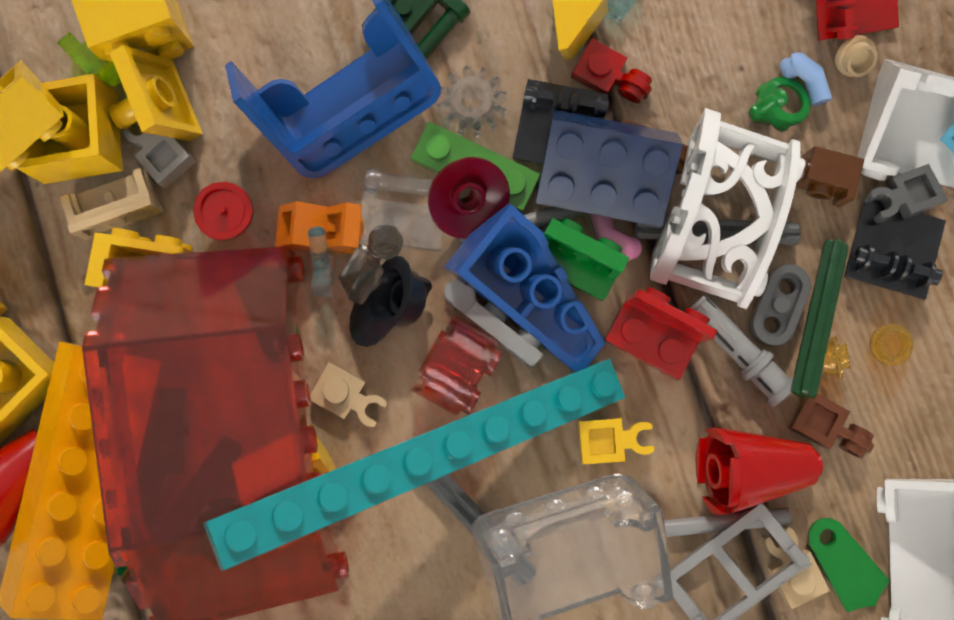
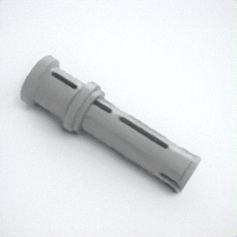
M706 293L690 307V309L696 310L710 319L708 325L718 330L714 340L742 368L739 371L742 374L741 377L745 381L751 380L767 397L766 403L770 407L776 406L791 393L793 377L789 378L772 361L774 355L770 351L765 349L760 351L729 317L715 305Z

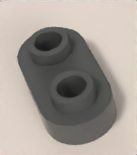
M787 264L772 270L768 274L766 288L763 294L758 297L749 321L750 332L753 338L760 344L765 346L781 345L793 336L811 291L810 278L801 267ZM781 280H786L791 286L788 295L780 291L779 284ZM767 318L773 319L776 324L773 333H769L764 328V321Z

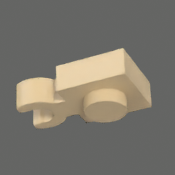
M328 362L308 400L344 420L354 410L357 412L359 420L369 427H376L378 422L367 415L368 406L371 403H377L386 408L389 404L382 396L363 395L362 391L367 382Z
M783 526L784 530L798 545V537L795 531L788 526ZM767 535L761 537L764 549L778 560V563L768 567L772 576L789 564L792 559L782 547H775L771 537ZM806 549L802 550V552L809 556L812 565L796 574L778 588L786 606L791 610L830 591L811 551Z

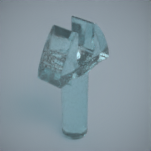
M315 226L308 230L313 265L311 288L315 297H332L331 286H334L333 256L328 255L324 228Z

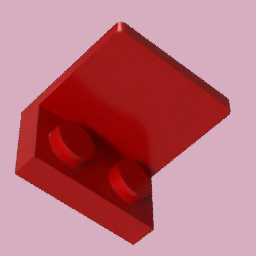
M647 287L646 291L638 289L625 298L604 341L662 373L680 380L698 344L714 339L718 330L708 325L710 319L704 314L690 308H686L683 312L669 305L671 298L666 294L651 287Z

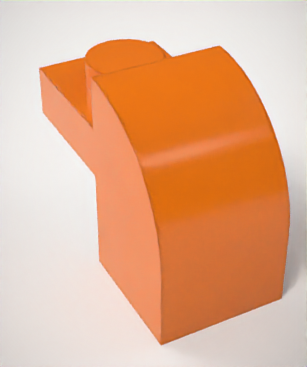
M299 201L280 205L275 247L314 253L354 254V249L358 248L359 241L364 232V221L361 218L362 205L345 202L326 207Z

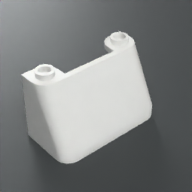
M884 59L877 77L857 157L865 159L861 172L863 175L885 181L887 175L896 176L898 173L902 174L929 164L939 184L954 188V153L940 140L954 123V77Z
M886 479L885 487L877 488L878 513H886V519L889 522L891 609L889 618L881 617V620H954V479Z

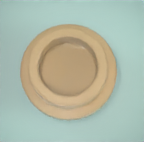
M857 35L846 40L838 49L835 57V65L838 71L848 77H861L868 74L878 60V53L874 42L863 35Z

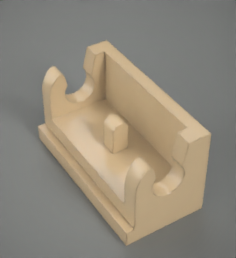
M145 168L133 170L132 175L79 194L74 193L70 195L68 193L60 196L70 234L84 240L93 238L95 232L104 234L112 231V228H121L164 212L152 176Z

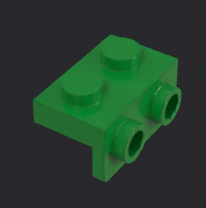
M552 218L544 236L558 265L562 266L567 274V281L570 286L599 301L605 300L615 279L623 272L630 257L622 254V247L611 240L600 238L597 241L583 234L585 229L578 223L566 218H562L561 221Z

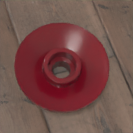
M480 157L461 158L445 166L434 178L428 193V210L432 220L441 231L452 237L466 239L469 234L509 204L510 188L504 173L491 161ZM469 187V195L465 198H459L458 196L461 191Z

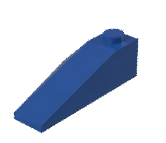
M507 204L469 234L445 264L444 268L461 282H464V285H469L473 288L475 294L485 302L491 303L508 317L507 319L519 329H524L535 337L544 349L573 372L587 368L606 343L583 302L578 300L567 281L568 276L563 267L558 265L548 247L549 243L543 232L512 204Z

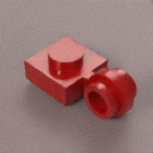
M591 38L571 74L572 79L595 92L608 94L613 84H616L620 87L619 94L633 103H640L642 99H647L652 91L650 86L652 79L649 75L638 69H631L629 73L625 74L620 72L628 57Z

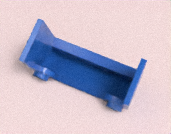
M372 0L377 10L369 14L363 23L362 33L371 50L306 94H303L296 84L286 79L273 80L257 90L232 61L225 65L233 102L296 171L304 177L320 178L327 175L434 105L440 96L441 86L434 71L389 0Z

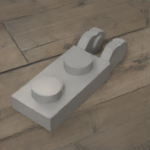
M454 279V281L446 284V288H444L445 299H447L446 302L450 303V306H453L454 310L529 369L535 366L543 353L537 350L541 343L522 328L517 333L504 324L508 317L489 302L482 307L475 300L474 289L469 285H464V282Z

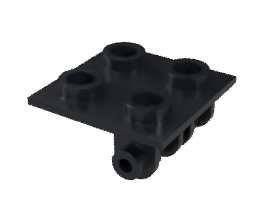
M528 79L512 159L542 165L553 110L604 119L609 103L607 101L608 94Z
M876 200L866 204L863 202L844 277L926 300L929 286H937L942 279L943 271L936 267L935 262L946 220L922 213L904 220L898 210L887 221L875 223L873 218L885 210L884 205Z

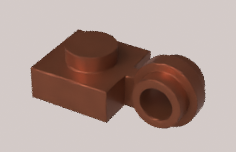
M818 393L815 398L803 399L789 426L790 430L825 449H831L838 437L841 440L838 446L840 449L863 459L865 453H871L875 446L872 443L874 435L868 430L855 424H850L848 429L843 427L851 411Z

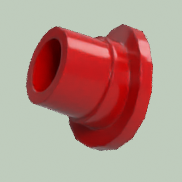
M225 181L212 183L203 188L195 198L193 207L194 219L201 232L211 239L219 241L232 240L243 234L251 224L254 214L253 202L247 192L238 185Z

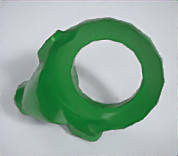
M775 77L766 83H762L755 92L757 99L755 104L750 107L748 116L755 123L772 124L774 129L784 132L789 127L798 125L807 118L810 112L811 101L807 91L800 83L791 78ZM778 87H789L797 93L801 101V108L798 113H787L780 108L787 104L788 96L783 89H777Z

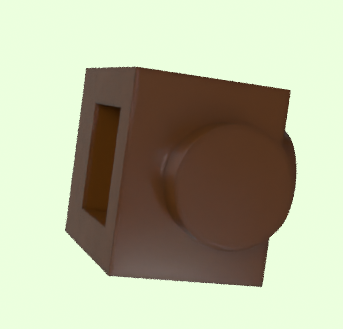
M814 146L803 154L802 157L800 156V158L805 160V167L795 187L807 190L806 194L816 199L829 200L834 197L832 205L837 207L855 200L865 159L819 146Z

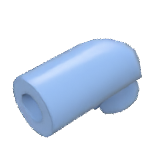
M802 52L792 53L791 57L781 60L780 70L783 77L794 79L799 76L805 81L812 106L822 105L832 100L822 66Z

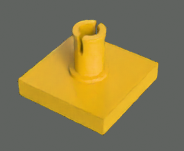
M121 45L110 52L127 98L109 107L110 117L116 126L127 130L131 125L138 122L141 132L185 141H192L203 135L173 60L126 45Z

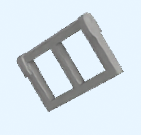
M761 503L750 508L661 575L659 580L691 620H709L678 582V579L713 553L746 594L713 620H735L796 574L807 569L812 563L809 560V556L802 552L767 507ZM759 519L792 561L755 588L722 546Z

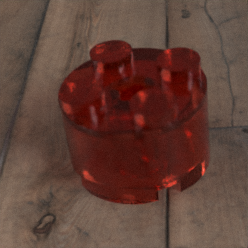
M452 315L447 322L454 327L449 334L441 330L419 369V372L422 373L420 376L423 379L422 384L413 381L410 391L455 416L461 411L469 415L481 394L477 390V385L483 374L489 377L493 374L501 360L502 353L496 350L497 340Z

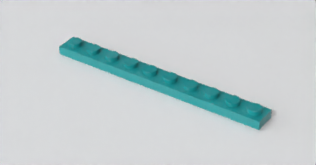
M607 359L203 522L220 570H226L626 397L610 359Z

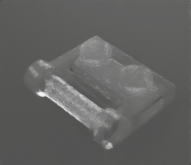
M368 167L365 176L361 218L364 221V232L360 242L441 252L443 231L432 220L428 206L377 199L379 190L428 196L433 180L383 174L381 169Z

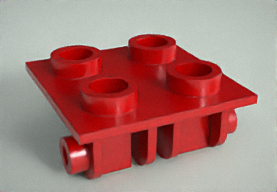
M816 0L818 41L833 38L838 40L854 38L857 34L899 28L898 0Z

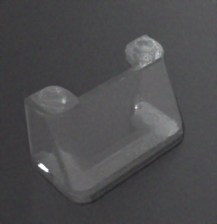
M623 474L604 476L479 516L472 524L475 545L496 620H542L616 594H620L629 605L639 609H649L673 599L663 510L630 476Z

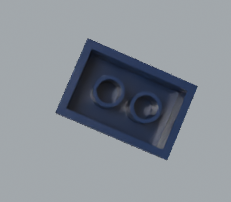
M553 110L537 189L536 203L662 227L683 146L679 134Z

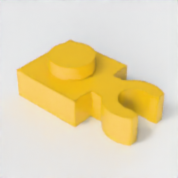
M622 418L578 421L581 464L625 461L624 449L629 448L633 452L642 455L653 453L654 446H640L636 440L638 432L653 429L652 424L636 422L628 430H623Z

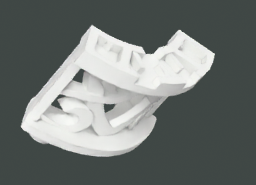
M705 108L688 140L687 154L680 184L686 185V188L682 190L680 206L672 205L666 224L652 252L650 280L664 285L670 280L737 302L738 307L747 309L753 297H760L766 288L768 274L766 272L784 230L796 182L803 173L805 160L800 158V141L791 139L789 144L722 122L720 121L721 113ZM730 149L739 151V154L737 155ZM750 155L764 160L753 164L751 168L747 165ZM767 161L776 164L773 176L767 175L764 171V165ZM713 167L718 168L721 175L727 172L728 167L731 169L728 177L722 183H717L711 178V169ZM740 179L753 201L757 219L737 234L720 241L718 219L708 207L701 204L703 195H715L732 188ZM765 189H772L770 199ZM697 221H703L707 225L708 243L705 245L702 244L705 241L706 233L699 237L692 233L693 225ZM757 239L753 250L746 246ZM722 256L721 266L726 273H732L731 267L736 260L743 262L744 270L737 283L712 275L716 257ZM704 259L702 271L677 263L678 261Z

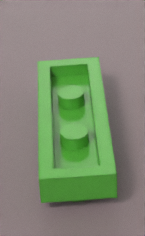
M428 121L411 156V162L438 174L445 166L461 158L480 157L487 159L498 166L508 180L510 188L509 204H512L519 212L523 213L540 178V173Z

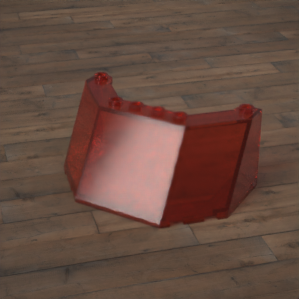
M282 246L104 259L102 274L105 279H109L107 286L98 287L96 290L90 314L93 321H98L96 331L85 332L82 352L108 553L116 567L127 566L131 575L127 576L126 586L138 608H150L153 616H150L149 620H226L339 591L344 584L343 578L349 577V564L346 551L339 552L337 545L334 544L329 526L231 568L220 570L203 522L322 475L320 471L314 472L311 453H317L318 451L317 436L314 425L307 426L305 407L311 406V395L307 379L300 380L298 366L299 361H304L302 338L300 334H296L297 291L299 290V282L306 279L302 257H296L295 252L291 248Z

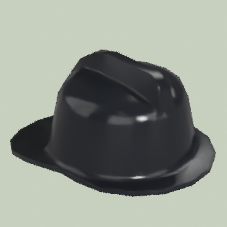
M393 255L386 259L353 305L349 323L351 338L357 345L369 347L381 341L393 327L408 326L417 322L425 309L427 296L432 289V283L427 278L411 271L409 263L403 256Z

